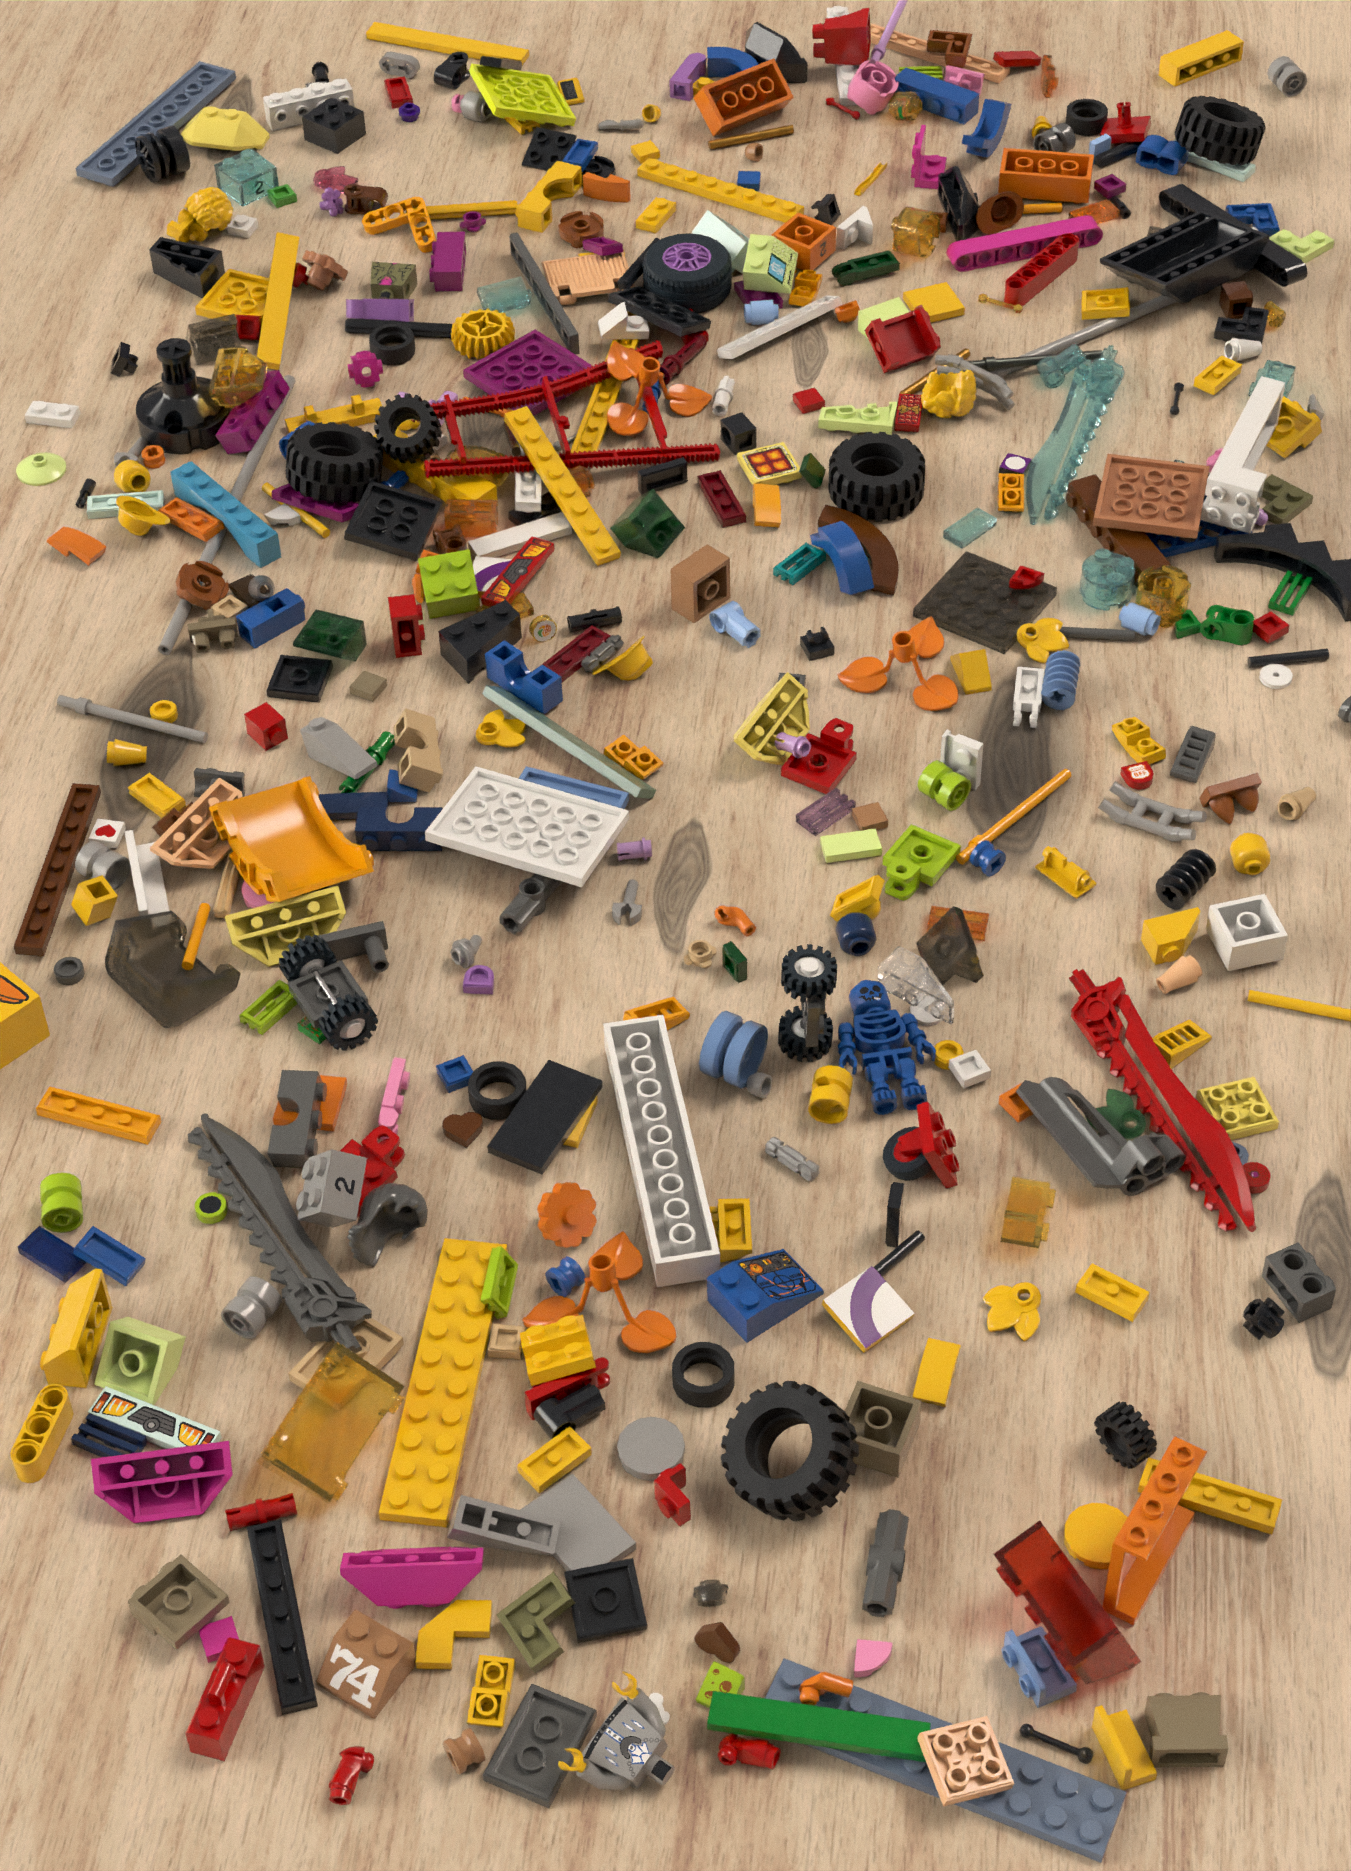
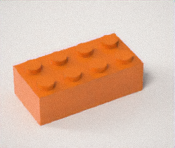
M773 58L703 86L693 98L714 137L783 109L794 97Z
M1004 148L999 173L998 194L1012 191L1021 198L1029 200L1065 201L1075 204L1089 203L1094 155Z

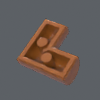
M930 30L927 39V52L945 53V64L947 66L963 68L968 57L972 34Z

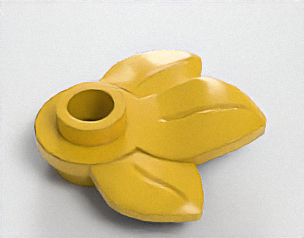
M1042 618L1035 624H1023L1017 631L1019 644L1027 649L1028 656L1031 659L1046 664L1049 652L1063 651L1069 648L1067 638L1060 632L1063 623L1055 618Z
M498 709L485 715L483 722L479 724L476 730V739L483 745L497 744L502 747H517L526 741L525 737L521 735L525 730L526 724L519 719H505L503 712Z
M1021 1282L1013 1287L1005 1285L996 1286L990 1289L983 1297V1301L992 1307L987 1316V1326L990 1332L1001 1331L1014 1326L1020 1339L1027 1341L1038 1329L1040 1316L1037 1308L1041 1303V1294L1034 1284ZM1027 1293L1030 1295L1029 1299L1025 1301L1019 1299L1021 1294Z

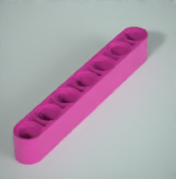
M1081 216L956 241L948 246L946 255L957 271L965 272L1033 258L1056 238L1066 233L1078 236V249L1093 246L1101 241L1103 231L1093 217Z

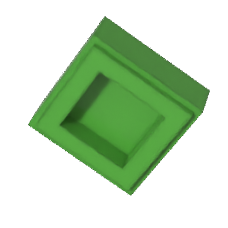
M288 184L267 190L268 198L276 208L297 202V195Z

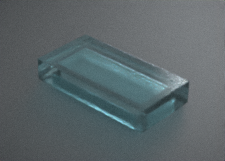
M977 507L943 531V538L963 549L995 527L997 518Z

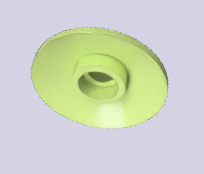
M36 453L24 458L16 468L17 477L28 485H48L63 477L66 472V462L61 456L54 453Z

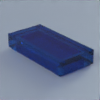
M41 1226L35 1229L17 1246L19 1254L65 1283L87 1263L73 1254L74 1247Z

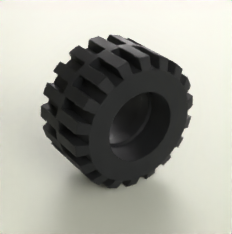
M405 393L403 398H401L400 394L395 395V400H386V406H380L378 409L380 415L375 416L377 425H374L376 436L384 451L395 461L397 458L400 463L405 464L407 460L411 464L416 463L418 458L423 461L426 459L425 455L427 453L432 455L435 452L433 446H439L440 441L438 437L442 435L440 422L433 408L425 399L422 400L418 395L412 398L410 393ZM410 419L421 422L419 430L413 436L408 438L395 436L396 430L402 422Z

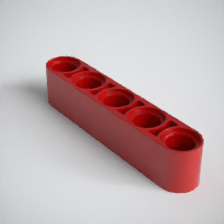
M1071 233L1060 235L1005 281L1004 304L1009 308H1021L1076 263L1079 246L1078 236Z

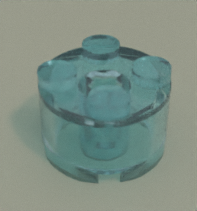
M1108 549L1096 550L1095 554L1089 556L1082 564L1079 591L1083 596V601L1090 607L1099 610H1110V606L1117 605L1119 609L1127 605L1132 598L1135 574L1134 560L1117 553H1112Z

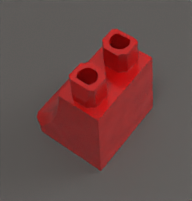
M863 8L854 13L839 17L826 18L825 23L813 24L812 38L824 39V43H814L813 57L825 58V64L861 65L864 61H869L871 47L870 8Z

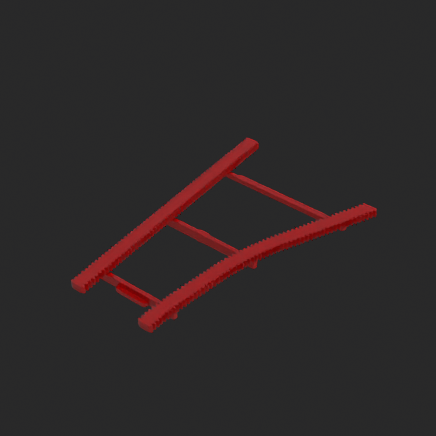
M657 340L652 342V344L648 343V346L644 345V347L641 346L635 350L645 358L653 357L658 360L659 357L663 358V349L660 341ZM606 359V362L602 361L598 365H591V368H583V371L579 370L575 374H568V377L557 378V381H549L548 377L544 376L542 377L541 385L538 384V387L534 385V388L530 386V389L526 387V390L522 388V391L519 389L518 391H509V393L505 391V394L501 392V395L499 393L496 395L492 393V396L487 394V397L483 395V397L478 396V398L473 396V399L470 397L468 400L464 398V401L461 399L457 401L455 399L454 402L450 400L449 394H445L444 402L441 401V404L433 402L430 406L433 408L438 419L443 420L445 418L450 441L456 447L459 460L457 458L455 460L451 458L450 461L448 459H445V461L442 459L438 461L436 459L435 462L432 459L430 462L425 460L424 472L428 479L430 476L432 478H435V476L438 478L442 476L444 478L445 475L448 478L450 475L453 477L457 475L459 477L460 474L463 477L465 474L468 476L470 474L473 476L477 474L479 476L480 473L483 476L485 473L488 475L492 473L494 475L495 472L499 475L500 472L502 474L505 472L509 474L510 471L513 474L515 471L517 473L520 471L522 473L524 471L529 473L530 470L534 473L535 468L526 454L524 456L520 454L519 457H513L512 455L510 457L507 455L502 457L500 455L499 458L497 456L495 458L485 456V458L480 457V459L470 457L469 460L466 457L456 417L459 416L461 418V415L466 417V414L471 416V413L473 415L475 413L480 415V412L484 414L485 411L487 413L489 411L494 412V410L498 412L499 409L503 411V408L508 410V408H517V406L521 408V405L524 407L525 404L530 406V403L534 405V402L538 404V401L542 403L543 400L547 402L563 454L559 452L558 455L568 470L569 468L572 470L576 468L578 470L579 467L582 470L584 467L586 469L588 467L598 469V466L601 468L603 466L606 468L610 466L612 468L613 465L616 468L618 465L620 467L623 465L626 467L630 465L632 467V464L635 466L637 464L640 466L644 464L646 466L647 463L651 466L652 463L656 465V463H666L683 457L688 463L690 461L695 463V460L698 463L700 460L702 462L705 460L714 462V459L719 461L721 452L716 443L714 445L710 443L709 446L706 443L704 446L702 444L699 446L697 444L695 446L690 444V447L688 445H685V447L682 445L678 447L676 445L675 448L671 445L669 448L665 442L667 431L651 386H645L642 397L660 448L657 446L655 449L652 446L651 449L649 447L646 449L644 447L642 449L637 447V450L634 448L632 450L629 448L625 450L623 448L621 451L618 448L617 451L615 449L613 451L603 449V452L600 450L598 452L595 450L591 452L589 450L587 453L584 450L583 453L581 451L571 453L564 429H570L568 417L559 415L555 397H563V394L575 393V390L579 391L583 387H590V384H598V381L602 382L606 378H613L608 371ZM637 378L636 380L640 388L641 382L639 378Z

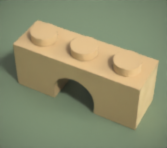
M405 708L393 726L395 746L407 750L397 764L399 784L429 793L434 785L441 781L443 776V768H441L440 763L441 750L438 747V730H436L435 718Z

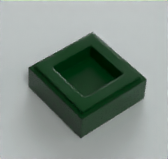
M812 453L804 456L799 472L815 489L822 485L826 469Z
M732 941L724 944L722 947V963L724 968L736 982L740 983L747 980V958Z

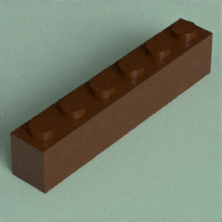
M1094 474L1070 481L1068 493L1066 494L1068 507L1072 508L1078 515L1079 520L1088 527L1092 536L1101 543L1104 551L1109 553L1117 567L1121 568L1127 575L1130 583L1134 584L1140 593L1168 585L1171 564L1144 532L1093 526L1102 482L1099 477Z

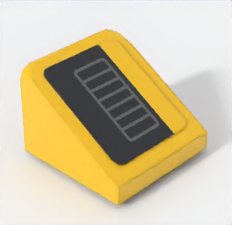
M576 77L557 82V87L568 105L585 102L579 80Z

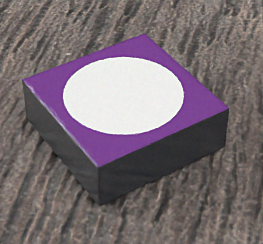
M1008 453L999 467V473L1024 474L1025 477L1031 467L1032 459Z

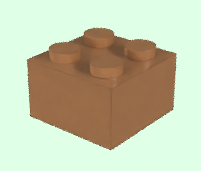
M705 545L670 569L672 610L689 621L696 623L730 599V558L710 545Z

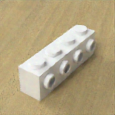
M335 79L324 84L317 83L306 88H295L288 92L273 93L270 96L263 97L266 121L272 131L303 124L302 117L329 98H334L355 107L353 89L347 79Z

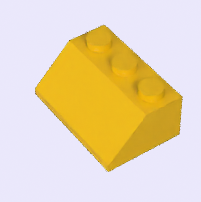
M94 1269L71 1283L66 1297H62L59 1302V1317L57 1323L51 1326L49 1334L50 1344L48 1350L43 1351L40 1360V1368L44 1371L48 1384L87 1388L113 1308L102 1269Z

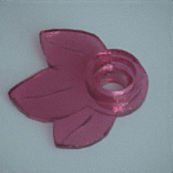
M337 166L318 170L315 173L313 182L320 189L331 187L333 190L337 189L340 193H344V187L350 184H357L358 178L346 175L345 166Z

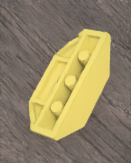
M213 106L204 107L186 124L181 132L184 141L192 146L231 151L249 150L252 148L263 149L270 138L269 133L247 112L237 111L236 109H219Z
M787 672L763 697L733 735L734 742L754 760L782 766L792 753L778 750L775 747V740L784 743V740L778 739L776 736L784 732L794 737H805L810 730L809 709L806 700L808 698V690Z
M334 886L224 917L232 945L270 967L280 964L279 958H284L282 956L283 950L289 951L287 946L290 943L293 945L297 944L296 939H305L307 935L313 937L314 935L318 936L337 931L346 915L339 887Z

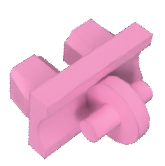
M949 65L946 66L945 82L979 93V96L981 95L984 73Z

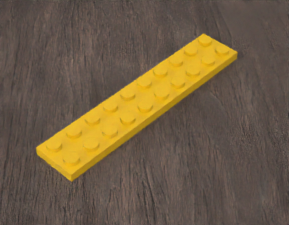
M444 1238L379 1509L380 1520L446 1528L448 1526L495 1312L489 1311L487 1308L488 1304H483L480 1300L492 1248L502 1246L508 1253L507 1244Z

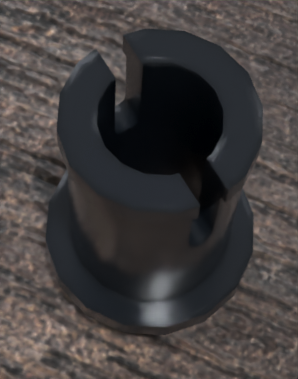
M323 62L315 63L312 67L315 82H329L327 75L329 73L328 66Z

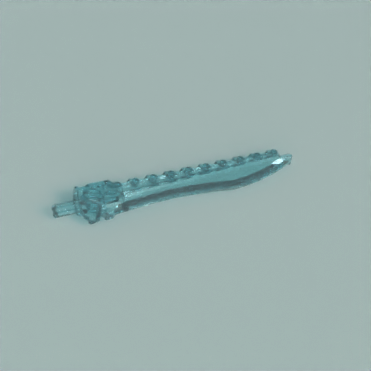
M1112 345L1104 348L1100 358L1094 360L1078 358L1076 360L1074 377L1060 418L1049 438L1032 459L1026 482V502L1031 525L1037 524L1048 494H1051L1045 508V520L1054 519L1059 515L1055 507L1065 502L1062 494L1068 492V481L1077 477V472L1074 468L1079 467L1084 462L1080 455L1090 450L1087 442L1092 441L1096 437L1092 430L1101 426L1102 423L1099 417L1107 413L1104 405L1113 401L1124 378L1123 366L1114 361L1118 350H1113L1114 346ZM1088 398L1089 401L1087 403V406L1085 408V411L1083 413V416L1081 418V421L1079 423V426L1077 428V431L1075 433V436L1073 438V441L1071 443V446L1069 448V451L1067 453V456L1065 458L1057 481L1055 484H1053L1060 464L1062 462V459L1064 457V454L1066 452V449L1068 447V444L1070 442V439L1072 437V434L1074 432V429L1076 427V424L1078 422V419L1080 417V414L1082 412V409L1084 407V404L1086 402V399Z

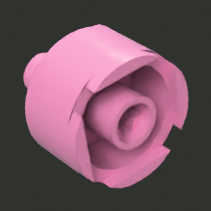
M864 61L849 83L847 97L850 101L865 109L868 114L874 115L876 112L882 111L887 107L899 85L895 80L896 74L889 66L882 62L876 61L874 64Z

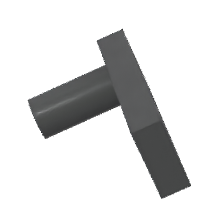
M383 921L318 935L319 938L322 937L335 954L337 961L367 954L374 972L380 973L389 967L385 950L388 949Z

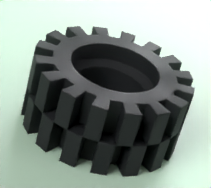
M1119 1401L1097 1416L1094 1426L1097 1427L1095 1429L1096 1434L1101 1436L1099 1439L1101 1445L1105 1444L1107 1447L1105 1451L1108 1454L1112 1453L1113 1459L1116 1462L1120 1461L1121 1466H1128V1469H1132L1156 1452L1157 1448L1155 1446L1157 1441L1152 1438L1155 1434L1153 1430L1148 1429L1150 1425L1148 1421L1142 1420V1414L1139 1411L1134 1412V1406L1131 1404L1127 1406L1126 1402L1122 1401L1120 1403Z

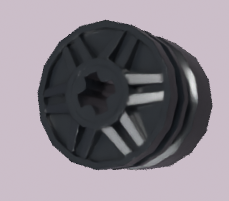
M170 125L157 130L156 136L153 133H147L146 136L141 135L135 139V150L139 164L150 182L155 183L160 179L168 178L169 172L172 175H178L190 169L187 146L175 126Z

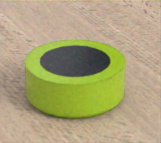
M205 1193L195 1202L196 1216L205 1224L218 1223L227 1215L226 1200L219 1193Z

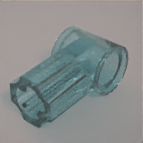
M1074 343L1055 357L1047 356L1042 358L1037 364V370L1046 387L1056 388L1064 382L1066 374L1085 362L1087 358L1078 344Z

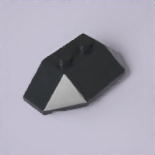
M759 22L754 23L746 31L745 53L751 55L758 64L774 58L786 83L807 82L808 62L800 57L797 49L786 37Z
M953 166L944 173L938 174L937 194L944 212L948 213V222L956 241L969 239L979 230L976 215L981 205H978L977 193H973L970 183L958 166Z

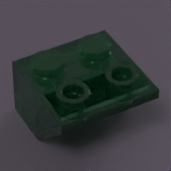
M654 489L636 498L610 527L626 548L655 558L661 557L685 528Z
M317 609L293 641V647L355 662L367 645L364 621Z

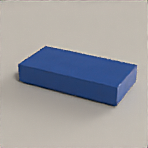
M577 139L562 162L581 166L583 172L597 152L598 142Z
M95 1226L90 1228L74 1247L73 1254L95 1268L102 1269L103 1273L124 1286L131 1282L145 1265L146 1258Z

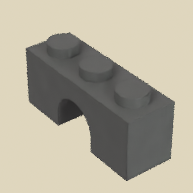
M282 1070L277 1095L278 1101L283 1111L297 1112L299 1114L296 1120L288 1125H272L268 1156L274 1167L303 1168L308 1158L317 1155L318 1141L315 1139L316 1130L321 1129L322 1126L320 1106L321 1101L325 1102L327 1096V1085L322 1082L318 1071Z

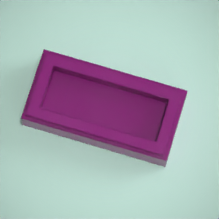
M603 236L583 241L584 250L601 256L624 252L622 243Z

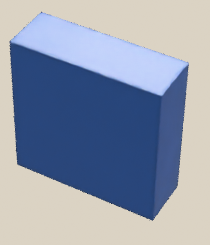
M738 171V186L760 191V171Z
M464 1055L436 1065L437 1074L448 1093L468 1086L473 1070Z

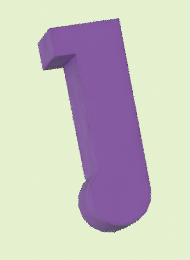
M692 53L687 56L670 79V98L691 101L693 98V83L699 77L706 74V56L704 54Z
M346 299V318L411 322L414 321V299Z

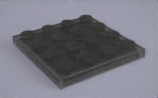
M966 551L913 608V617L923 621L932 616L937 627L1005 654L1017 641L1019 627L1023 624L1033 623L1057 594V587L1042 582L1030 589L1009 588V581L1015 574V570Z

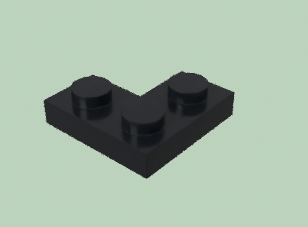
M1246 306L1242 320L1218 317L1214 339L1230 341L1232 338L1260 341L1262 344L1269 310Z

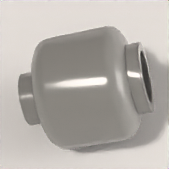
M469 91L461 99V112L466 119L483 122L491 116L492 111L480 92Z

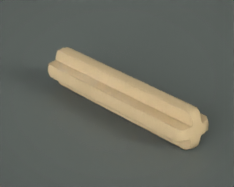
M232 850L228 853L213 909L214 915L218 919H225L224 916L230 915L240 873L229 857L230 853L233 852Z

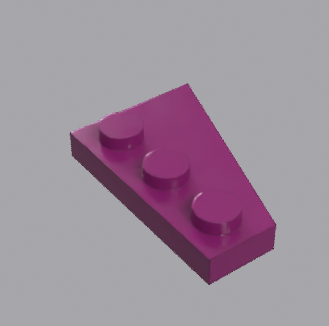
M289 483L272 490L273 500L341 523L350 520L358 506L353 501H349L346 504H341L340 502H334V504L326 503L323 500L316 501L312 497L301 495L300 491L296 492Z

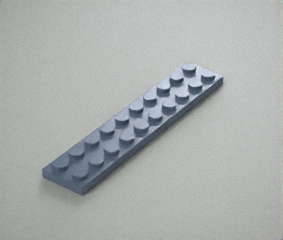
M199 61L76 167L77 176L114 187L139 165L135 150V139L141 135L146 136L147 133H153L156 136L157 130L170 125L180 129L236 79L235 71Z
M784 1658L765 1698L802 1704L799 1699L800 1685L804 1680L820 1672ZM854 1685L848 1698L827 1692L819 1696V1701L815 1705L931 1723L930 1730L953 1725ZM998 1742L1014 1781L1012 1789L956 1803L955 1805L1102 1863L1125 1801L1126 1791ZM807 1745L940 1798L926 1762Z

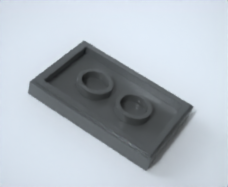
M531 1683L483 1773V1781L550 1808L568 1771L559 1768L558 1761L565 1762L568 1766L573 1764V1755L564 1749L575 1748L580 1750L597 1717V1710Z

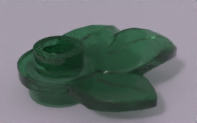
M1108 1089L1106 1093L1107 1106L1095 1109L1125 1139H1135L1141 1136L1146 1129L1144 1115L1134 1109L1133 1100L1129 1095L1116 1089ZM1085 1116V1118H1086L1087 1122L1090 1124V1126H1091L1094 1130L1098 1131V1130L1094 1127V1125L1089 1121V1119ZM1127 1122H1134L1136 1126L1134 1128H1127L1125 1124Z

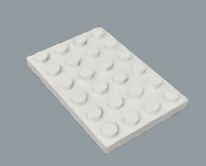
M475 767L425 831V841L582 887L629 820V811Z

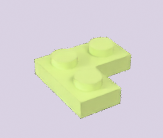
M1285 229L1269 237L1271 241L1295 255L1304 263L1311 261L1334 246V239L1318 230L1302 239Z

